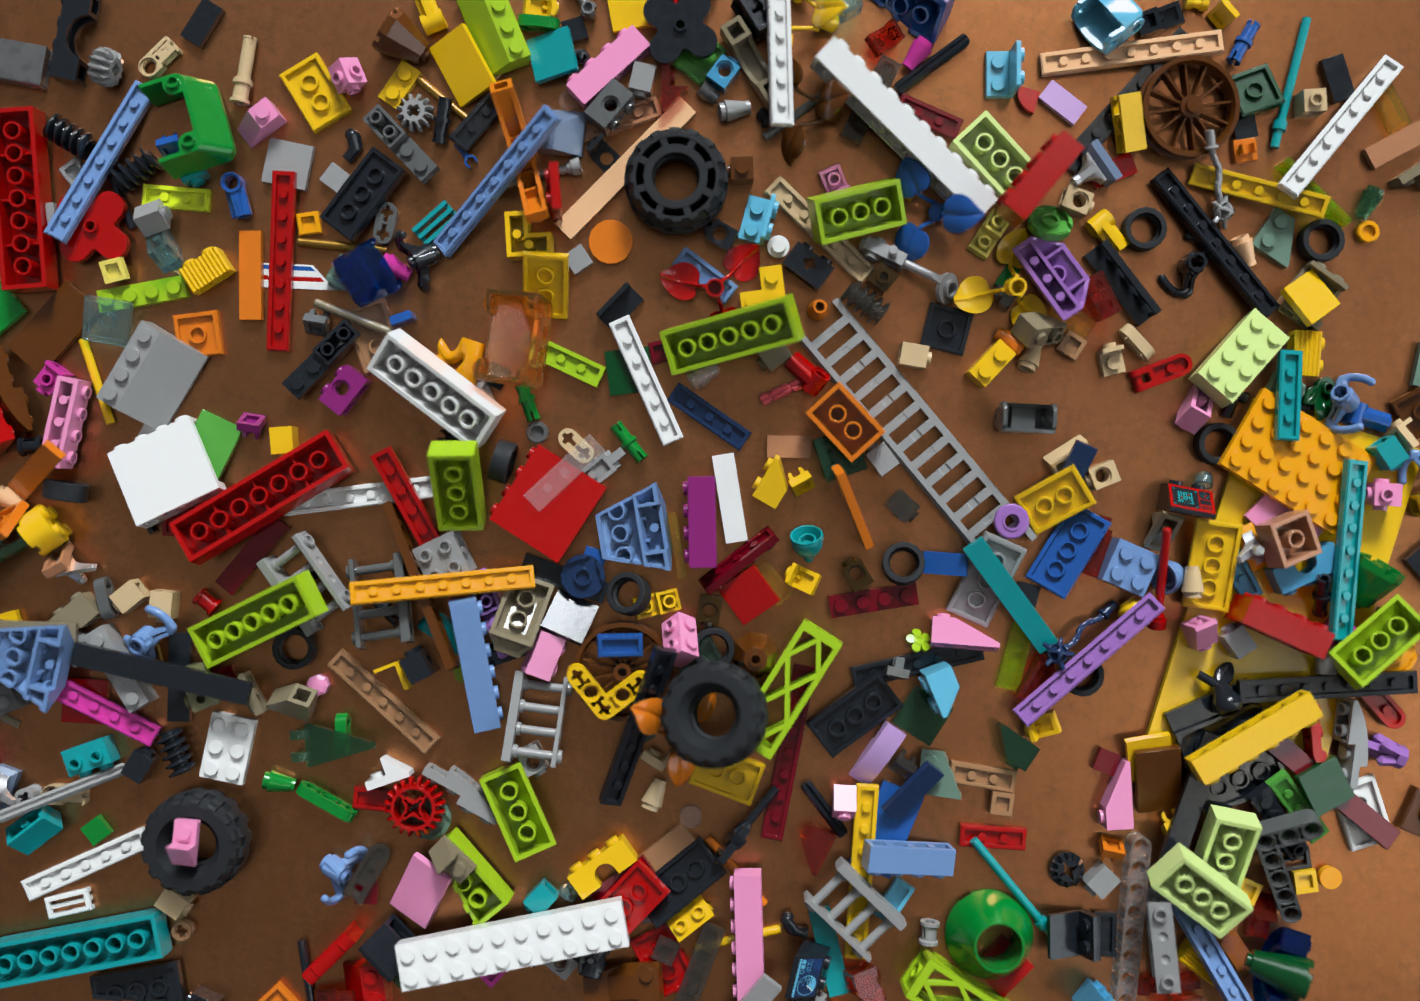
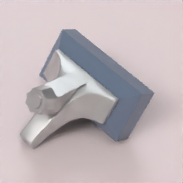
M1096 139L1082 150V167L1078 174L1071 178L1069 184L1077 187L1082 183L1094 181L1100 185L1103 184L1107 188L1123 175L1100 141Z
M4 763L0 764V810L15 804L14 794L23 770Z

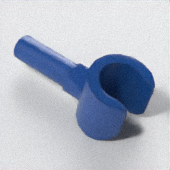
M453 144L464 158L467 168L472 169L467 164L470 158L475 159L478 164V160L474 155H469L468 152L465 154L458 146Z

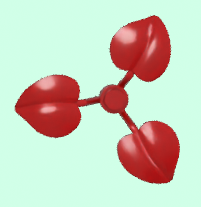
M742 244L731 248L723 258V266L730 272L720 280L713 278L707 284H699L700 274L698 269L691 263L681 262L661 272V282L665 289L679 300L693 299L696 295V287L705 288L709 296L716 298L720 311L711 313L710 316L737 309L735 307H728L725 310L723 308L720 298L724 292L723 283L732 275L741 282L750 281L756 277L760 267V246L756 244Z

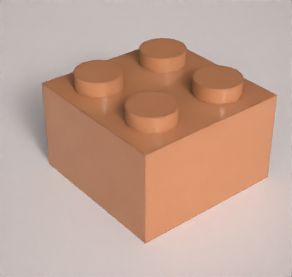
M1290 510L1254 525L1260 545L1265 551L1263 554L1268 568H1287L1322 553L1309 510Z

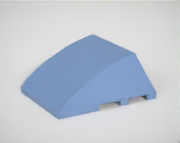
M657 482L595 515L602 559L671 571L673 545L666 503Z
M68 626L0 628V682L9 689L13 688L21 693L25 700H31L44 713L49 711L66 685L75 645Z

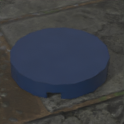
M587 554L576 555L568 559L561 571V583L565 591L579 599L590 598L596 595L602 589L605 582V569L601 562L594 556Z

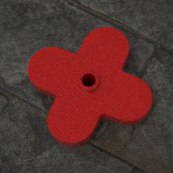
M105 191L99 194L89 206L67 245L60 242L62 255L67 260L75 263L87 261L96 251L109 259L125 257L130 251L131 243L129 237L120 229L119 223L127 214L128 206L126 200L121 195L112 191ZM63 196V197L59 200V202H58V204H57V208L59 207L60 203L62 202V200H63V198H64L65 196Z

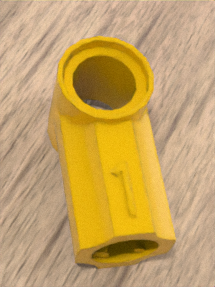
M414 0L427 36L448 28L436 0Z
M1103 208L1085 222L1086 229L1093 237L1098 238L1101 242L1107 239L1117 253L1129 244L1115 226V219L1107 209Z

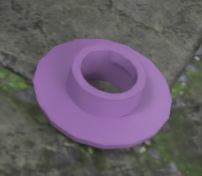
M1006 504L996 511L994 526L1002 537L1016 539L1027 531L1029 516L1022 506ZM1008 515H1014L1017 518V524L1013 528H1009L1005 524V519Z

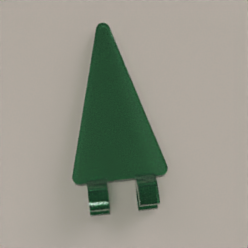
M312 723L305 724L304 728L289 731L290 740L305 739V750L291 753V762L306 761L308 767L376 747L374 741Z

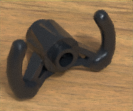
M398 230L394 236L395 245L400 252L408 256L406 259L410 268L417 271V285L420 291L428 293L432 286L431 278L428 275L429 268L437 264L438 260L441 259L439 250L434 243H426L421 246L406 243L403 240L407 237L406 232Z
M1191 233L1184 235L1186 241L1197 242ZM1191 252L1183 256L1178 263L1179 272L1183 275L1181 289L1173 286L1164 274L1158 276V281L1171 295L1188 299L1193 294L1195 279L1203 272L1207 261L1212 259L1206 252Z

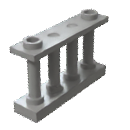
M306 531L292 536L296 544L281 556L276 558L274 555L261 559L256 565L271 586L306 570L310 572L315 570L322 580L316 585L319 592L321 593L327 588L334 600L326 605L328 611L299 624L304 634L309 637L324 628L321 620L338 607L345 611L352 606L350 604V591L344 587L319 551L313 537ZM302 552L309 563L289 577L282 565Z
M515 670L501 761L512 762L513 758L521 756L551 760V768H557V764H561L563 750L559 749L567 696L571 697L573 686L569 683L567 677H564L563 684L529 680V677H526V673ZM534 689L562 693L560 707L526 702V700L522 699L524 690ZM529 711L558 715L556 729L523 725L522 722H519L520 713ZM522 733L555 738L553 751L519 747L518 744H515L516 736Z
M840 856L835 861L836 875L815 896L806 890L804 892V904L812 913L816 911L853 947V952L860 959L864 957L870 962L872 957L868 948L890 927L896 926L902 931L907 926L905 917ZM848 880L853 885L852 890L829 912L821 902L842 881ZM858 896H864L868 900V906L845 927L836 918ZM880 911L884 915V921L860 942L852 933L874 912Z
M1151 886L1142 887L1151 974L1156 979L1157 994L1181 993L1172 904L1170 901H1165L1164 897Z

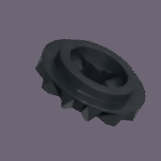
M1072 852L1057 854L1049 865V873L1052 880L1057 885L1066 888L1077 886V883L1083 880V875L1086 871L1082 859ZM1063 863L1073 867L1071 869V877L1066 873L1062 874L1065 871Z

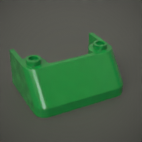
M173 73L139 84V89L155 107L185 98L193 130L184 133L179 138L178 147L180 152L158 159L159 164L174 180L230 162L234 159L237 153L220 89L214 82Z

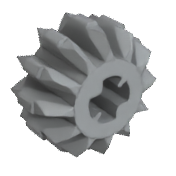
M107 47L93 49L92 55H89L90 61L87 64L89 66L87 74L90 75V80L104 87L118 85L124 70L122 69L124 61L121 59V54Z
M408 94L409 100L406 101L404 98H401L403 106H396V109L400 112L396 117L399 121H402L401 126L403 128L409 127V131L412 133L417 128L421 133L423 132L422 126L431 127L428 120L432 121L434 119V115L431 113L435 109L430 105V100L428 98L423 99L421 94H417L415 98L412 94ZM413 111L419 112L417 116L412 113Z

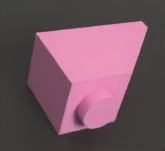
M265 97L247 110L237 130L248 145L253 148L287 121L277 107Z
M1193 384L1178 409L1175 424L1195 435L1211 418L1214 401Z
M1198 615L1179 623L1189 647L1194 650H1199V652L1206 651L1212 648L1211 644L1218 642V623L1214 618Z

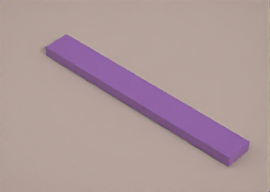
M1149 592L1064 665L1065 670L1059 669L1013 709L1014 713L1029 727L1165 611V608Z

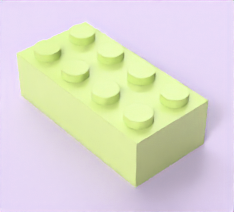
M987 110L959 134L948 147L963 159V164L968 169H973L979 175V180L984 185L987 184L993 188L997 198L1009 187L1013 188L1010 184L1018 174L1026 169L1025 166L1031 160Z
M1254 308L1242 317L1188 379L1223 409L1239 397L1288 341L1289 337Z
M1210 804L1194 850L1196 856L1240 889L1262 831V826L1256 814Z
M1179 842L1147 871L1153 889L1220 939L1253 911L1248 895Z

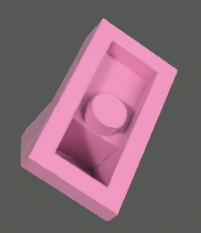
M175 819L173 842L166 847L172 864L184 866L197 865L201 820Z

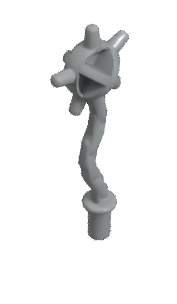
M1214 129L1205 131L1207 145L1205 150H1209V156L1216 171L1215 195L1217 202H1212L1214 206L1212 209L1213 224L1221 222L1222 228L1227 229V221L1234 215L1235 209L1228 202V195L1223 197L1221 192L1223 170L1215 151L1219 145H1216Z

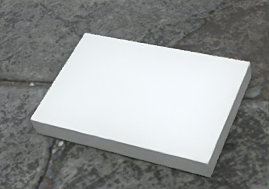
M1368 774L1359 777L1357 789H1352L1353 793L1389 822L1375 775ZM1336 810L1350 851L1354 852L1378 844Z

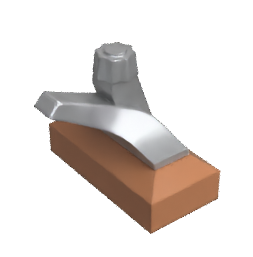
M67 540L47 555L41 572L47 579L67 575L81 585L88 580L83 572L96 571L97 564L76 562L72 556L74 545L70 540Z

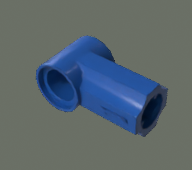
M233 172L223 174L220 185L225 190L232 219H243L253 215L246 191L247 183L245 179ZM233 179H237V187L231 189L230 182Z
M1360 402L1356 410L1344 414L1341 423L1346 425L1362 423L1365 428L1386 433L1387 429L1391 426L1392 419L1391 414L1369 408L1368 404Z

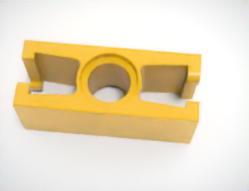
M1141 91L1110 97L1116 153H1128L1147 149Z

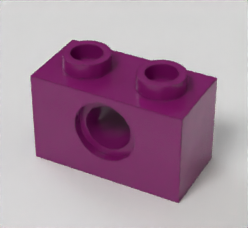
M348 364L337 369L334 374L335 379L331 384L327 383L320 392L322 395L319 398L322 403L337 415L344 417L372 383L356 368ZM346 383L348 392L342 395L340 393V386Z

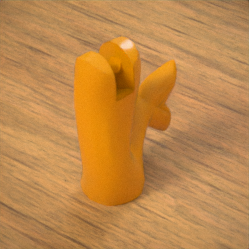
M462 337L457 348L454 351H450L441 338L437 344L438 355L436 356L446 364H455L463 360L455 371L476 385L485 344Z

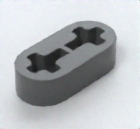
M385 202L376 214L373 237L383 246H388L394 241L397 230L399 210L394 204ZM388 207H390V210L394 213L388 216V221L386 222V216L383 214V211H387ZM386 226V232L389 234V237H385L382 240L379 233H383Z
M107 576L95 579L93 587L101 617L104 620L118 617L119 612L113 607V601L109 598L115 592L111 579Z

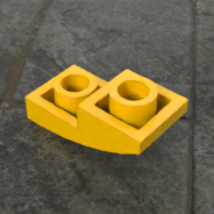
M677 588L651 593L649 605L639 615H635L636 620L681 610L682 607ZM638 597L631 598L632 604L637 601Z

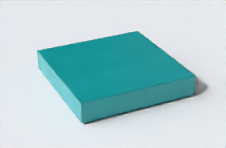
M568 26L526 40L531 53V64L535 82L538 85L579 70Z

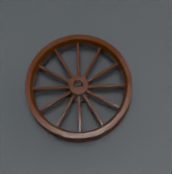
M1190 55L1173 59L1152 72L1139 90L1141 91L1146 142L1155 152L1169 159L1190 160L1209 153V150H1205V147L1196 150L1193 124L1205 141V131L1208 130L1200 118L1222 127L1215 138L1216 145H1219V147L1228 140L1237 125L1240 113V98L1237 86L1227 70L1209 58ZM1179 67L1181 92L1166 71ZM1187 67L1200 69L1191 92H1189ZM1206 72L1217 83L1198 97L1196 94ZM1159 78H1161L1174 98L1153 90ZM1219 86L1225 101L1203 104L1201 99ZM1150 96L1174 106V108L1149 111ZM1225 106V119L1221 120L1203 112L1202 109ZM1174 114L1171 120L1157 131L1154 130L1150 120L1151 115ZM1178 119L1179 122L1170 144H1167L1158 134ZM1184 124L1188 150L1175 148Z
M628 620L609 622L598 627L587 636L576 654L574 663L582 664V661L612 669L613 671L593 675L595 679L614 675L603 687V690H605L616 679L619 681V684L635 672L636 669L647 667L648 663L634 666V662L639 657H634L632 660L628 659V657H618V660L614 657H608L614 663V665L584 657L586 649L592 642L597 646V634H604L608 631L616 633L615 630L629 629L634 630L633 633H636V631L643 633L652 640L643 649V653L654 643L656 646L663 647V639L654 630L638 622ZM573 670V678H579V680L581 681V685H579V687H581L582 684L585 682L581 677L582 671L580 670L577 672L576 670ZM672 670L661 699H663V696L666 695L667 690L669 688L668 686L671 683ZM585 689V690H584L585 695L588 696V697H592V696L588 693L587 689ZM600 704V707H601L600 712H602V711H605L606 713L609 712V709H608V708H606V707H604V706H602V705ZM619 711L610 720L627 721L630 711Z

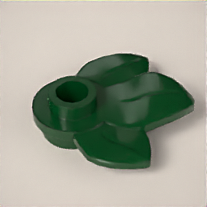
M1321 377L1316 380L1313 386L1306 390L1303 397V404L1313 405L1317 421L1327 418L1332 409L1330 396L1335 382L1330 377Z

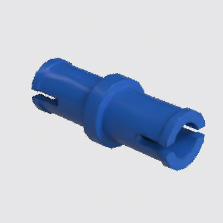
M1248 20L1240 36L1235 38V45L1226 58L1227 63L1233 65L1234 61H1236L1234 66H1239L1246 51L1251 49L1253 45L1252 40L1261 27L1260 23L1254 20L1252 25L1253 20Z

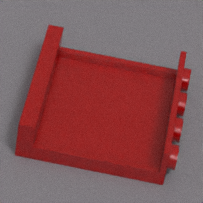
M538 444L536 448L532 447L526 456L528 461L524 467L520 465L514 474L516 479L513 484H508L501 494L503 496L499 504L495 503L491 508L489 520L559 564L607 491V487Z

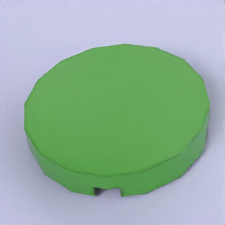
M1044 205L1036 207L1030 213L1027 219V228L1031 234L1039 239L1059 241L1069 236L1073 226L1072 217L1064 210L1063 212L1057 210L1058 207Z

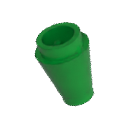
M271 770V772L265 771L261 789H266V792H294L297 779Z

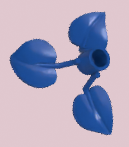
M904 158L901 161L895 178L900 179L903 197L913 198L917 194L919 198L931 204L928 211L929 221L919 225L918 228L915 224L909 222L902 225L896 234L895 246L898 247V250L908 254L907 260L914 261L922 258L930 246L929 236L926 232L921 231L924 227L938 221H943V226L947 231L961 233L976 225L985 213L977 207L971 198L964 194H954L945 203H937L936 200L923 195L921 191L926 190L930 185L928 171L915 159Z

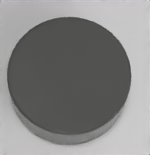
M535 421L528 425L526 435L531 442L540 444L547 440L549 429L543 422Z

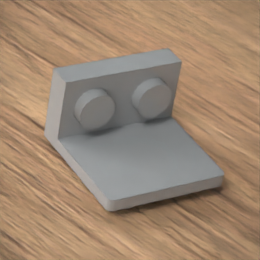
M450 531L412 550L423 575L465 572L477 569L460 531Z

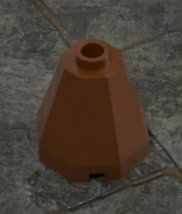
M397 6L394 8V13L390 12L378 30L376 35L380 37L379 41L374 40L372 43V47L382 54L416 64L420 60L425 62L431 52L428 49L429 42L406 13Z
M750 630L734 641V656L732 658L734 665L744 669L754 678H760L773 670L778 649L768 634ZM754 655L759 656V659H758V660L751 659V658H752Z

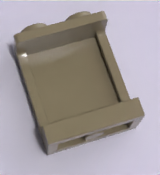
M1314 260L1304 263L1290 282L1291 284L1313 269L1336 298L1349 287L1344 283L1345 280L1341 276L1332 274L1326 270V266L1323 263ZM1282 295L1277 300L1281 306L1277 310L1305 331H1317L1323 324L1320 321L1322 318H1320L1307 328Z

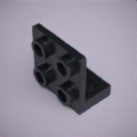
M1085 909L1048 914V959L1055 960L1080 955L1093 962L1101 961V916Z

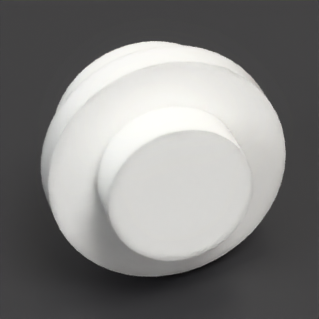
M780 235L772 237L767 245L769 254L774 258L786 256L790 248L788 240Z

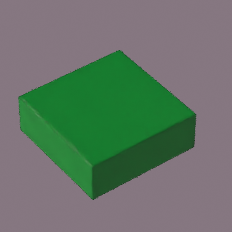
M101 814L80 828L93 846L114 832Z

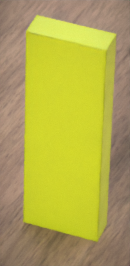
M143 184L142 205L160 199L164 206H168L170 210L211 213L212 190Z

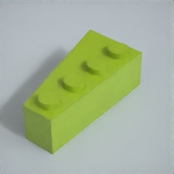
M455 827L446 836L477 866L461 884L452 878V886L461 897L466 913H469L473 920L472 924H482L510 902L514 892L459 828Z

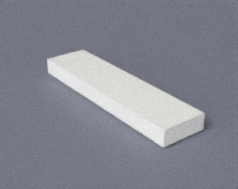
M734 453L712 456L726 544L747 541Z

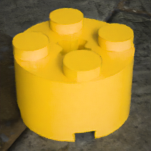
M38 504L20 518L17 523L20 526L17 527V530L31 548L37 546L41 549L38 553L46 556L66 542L72 531L65 523L61 524L56 517L59 515L52 506L45 507Z

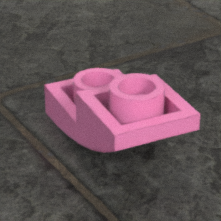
M839 163L817 172L826 193L850 187Z

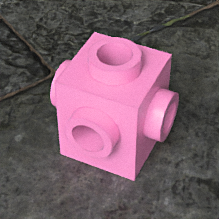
M357 57L338 58L328 68L338 94L348 93V95H355L367 83L365 73Z
M1374 478V483H1366L1365 505H1373L1372 510L1386 511L1388 506L1401 507L1403 484L1389 483V479Z

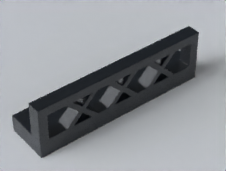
M1107 239L1082 257L1135 327L1140 326L1147 319L1162 311Z

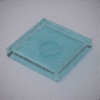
M92 295L84 296L82 340L126 347L131 338L133 303Z

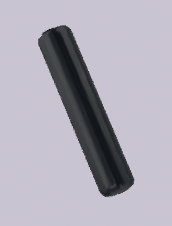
M810 780L805 781L801 785V789L838 838L846 835L848 832L847 828L840 820L832 817V808Z

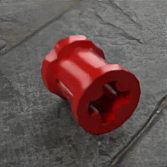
M205 587L196 594L192 603L194 605L198 604L207 612L206 615L211 617L219 610L223 601L213 597Z

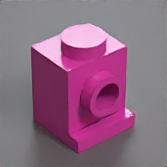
M50 360L45 361V366L33 381L38 385L36 390L47 397L49 395L53 396L57 375L73 378L75 376L58 362Z

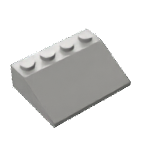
M141 320L96 398L154 429L161 425H169L209 357L184 341L179 340L155 323Z

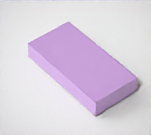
M1053 79L1038 97L1042 104L1071 126L1075 124L1087 108L1085 104Z

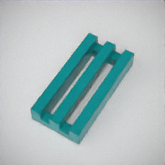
M443 200L411 230L424 244H431L451 218L428 239L425 236L450 214L454 216L456 212ZM445 208L447 209L445 212H443L436 220H434L427 228H425V229L420 233V230H421L422 228H424L431 220H433V219H434L440 212H442Z

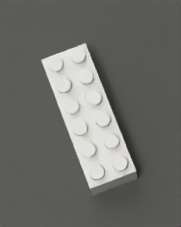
M400 328L386 334L366 368L460 441L477 440L478 448L486 443L506 412L503 406Z

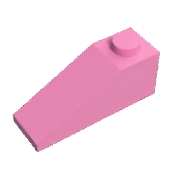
M938 613L937 616H933L931 619L930 647L997 652L1000 648L999 642L959 619L950 617V614Z
M1125 758L1120 759L1114 777L1111 776L1100 801V810L1097 811L1098 822L1106 830L1134 829L1130 762Z

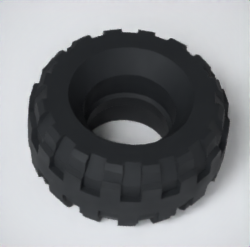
M669 127L666 130H657L650 133L649 137L641 140L635 146L626 164L624 185L632 210L646 226L667 235H686L704 228L718 215L727 195L728 172L722 154L709 138H705L699 132L692 129L686 130L679 127ZM681 161L694 168L698 182L695 191L689 197L682 200H670L661 196L657 191L655 176L657 171L666 163Z
M702 662L681 671L682 673L669 684L667 693L663 696L661 703V727L664 728L665 739L669 746L673 747L680 758L701 768H725L749 757L763 740L769 716L766 705L767 700L758 685L759 683L744 669L726 662ZM710 693L726 695L731 700L735 709L733 727L722 736L708 735L698 722L697 710L699 703L704 696Z
M193 788L175 794L157 806L145 822L146 828L141 834L140 841L143 846V851L141 852L143 863L147 862L150 869L148 873L153 879L157 878L161 882L160 886L169 891L176 890L179 895L185 896L208 894L221 888L233 879L247 861L251 851L249 849L250 842L252 841V830L248 828L247 824L249 819L246 813H242L238 808L239 803L233 798L225 797L223 792L216 789ZM175 819L201 820V823L206 825L215 837L216 848L214 855L210 858L197 856L196 866L172 864L166 847L173 842Z

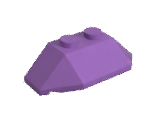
M1031 236L1012 249L1027 276L1051 309L1064 322L1084 309L1090 278L1064 243L1046 241Z

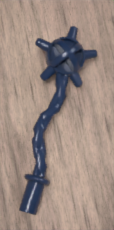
M1111 600L1103 609L1098 610L1099 615L1097 617L1087 619L1081 623L1070 642L1063 645L1062 637H1059L1058 642L1052 645L1043 642L1042 645L1047 649L1046 654L1048 658L1045 665L1049 666L1051 663L1058 664L1062 671L1065 670L1064 662L1067 657L1074 656V652H1069L1068 650L1077 644L1086 626L1093 625L1103 619L1108 620L1109 615L1118 607V604Z

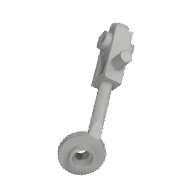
M863 237L858 249L862 251L865 259L876 263V261L883 262L899 272L905 268L936 283L935 294L938 302L949 304L953 301V297L958 289V279L955 274L946 272L939 275L907 260L908 254L898 250V247L895 245H887L886 241L881 237Z

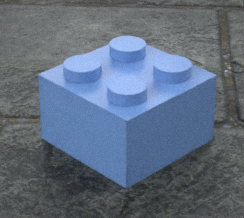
M1112 537L1095 578L1136 596L1144 597L1159 563V555L1121 538Z

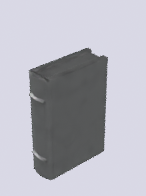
M0 38V82L29 87L31 89L47 90L50 77L48 75V64L52 59L53 50H49L47 46Z

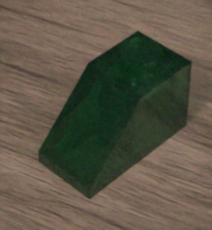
M998 721L996 726L1002 755L1007 759L1006 764L1016 771L1021 768L1026 772L1040 749Z

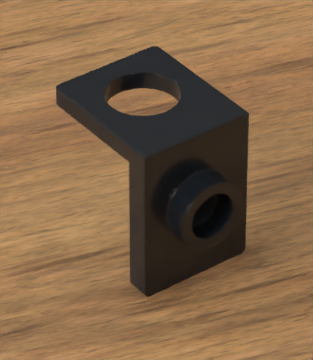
M602 133L598 137L591 139L587 144L586 152L588 156L604 173L620 158L607 144ZM602 154H612L613 162L610 165L602 164L600 161Z

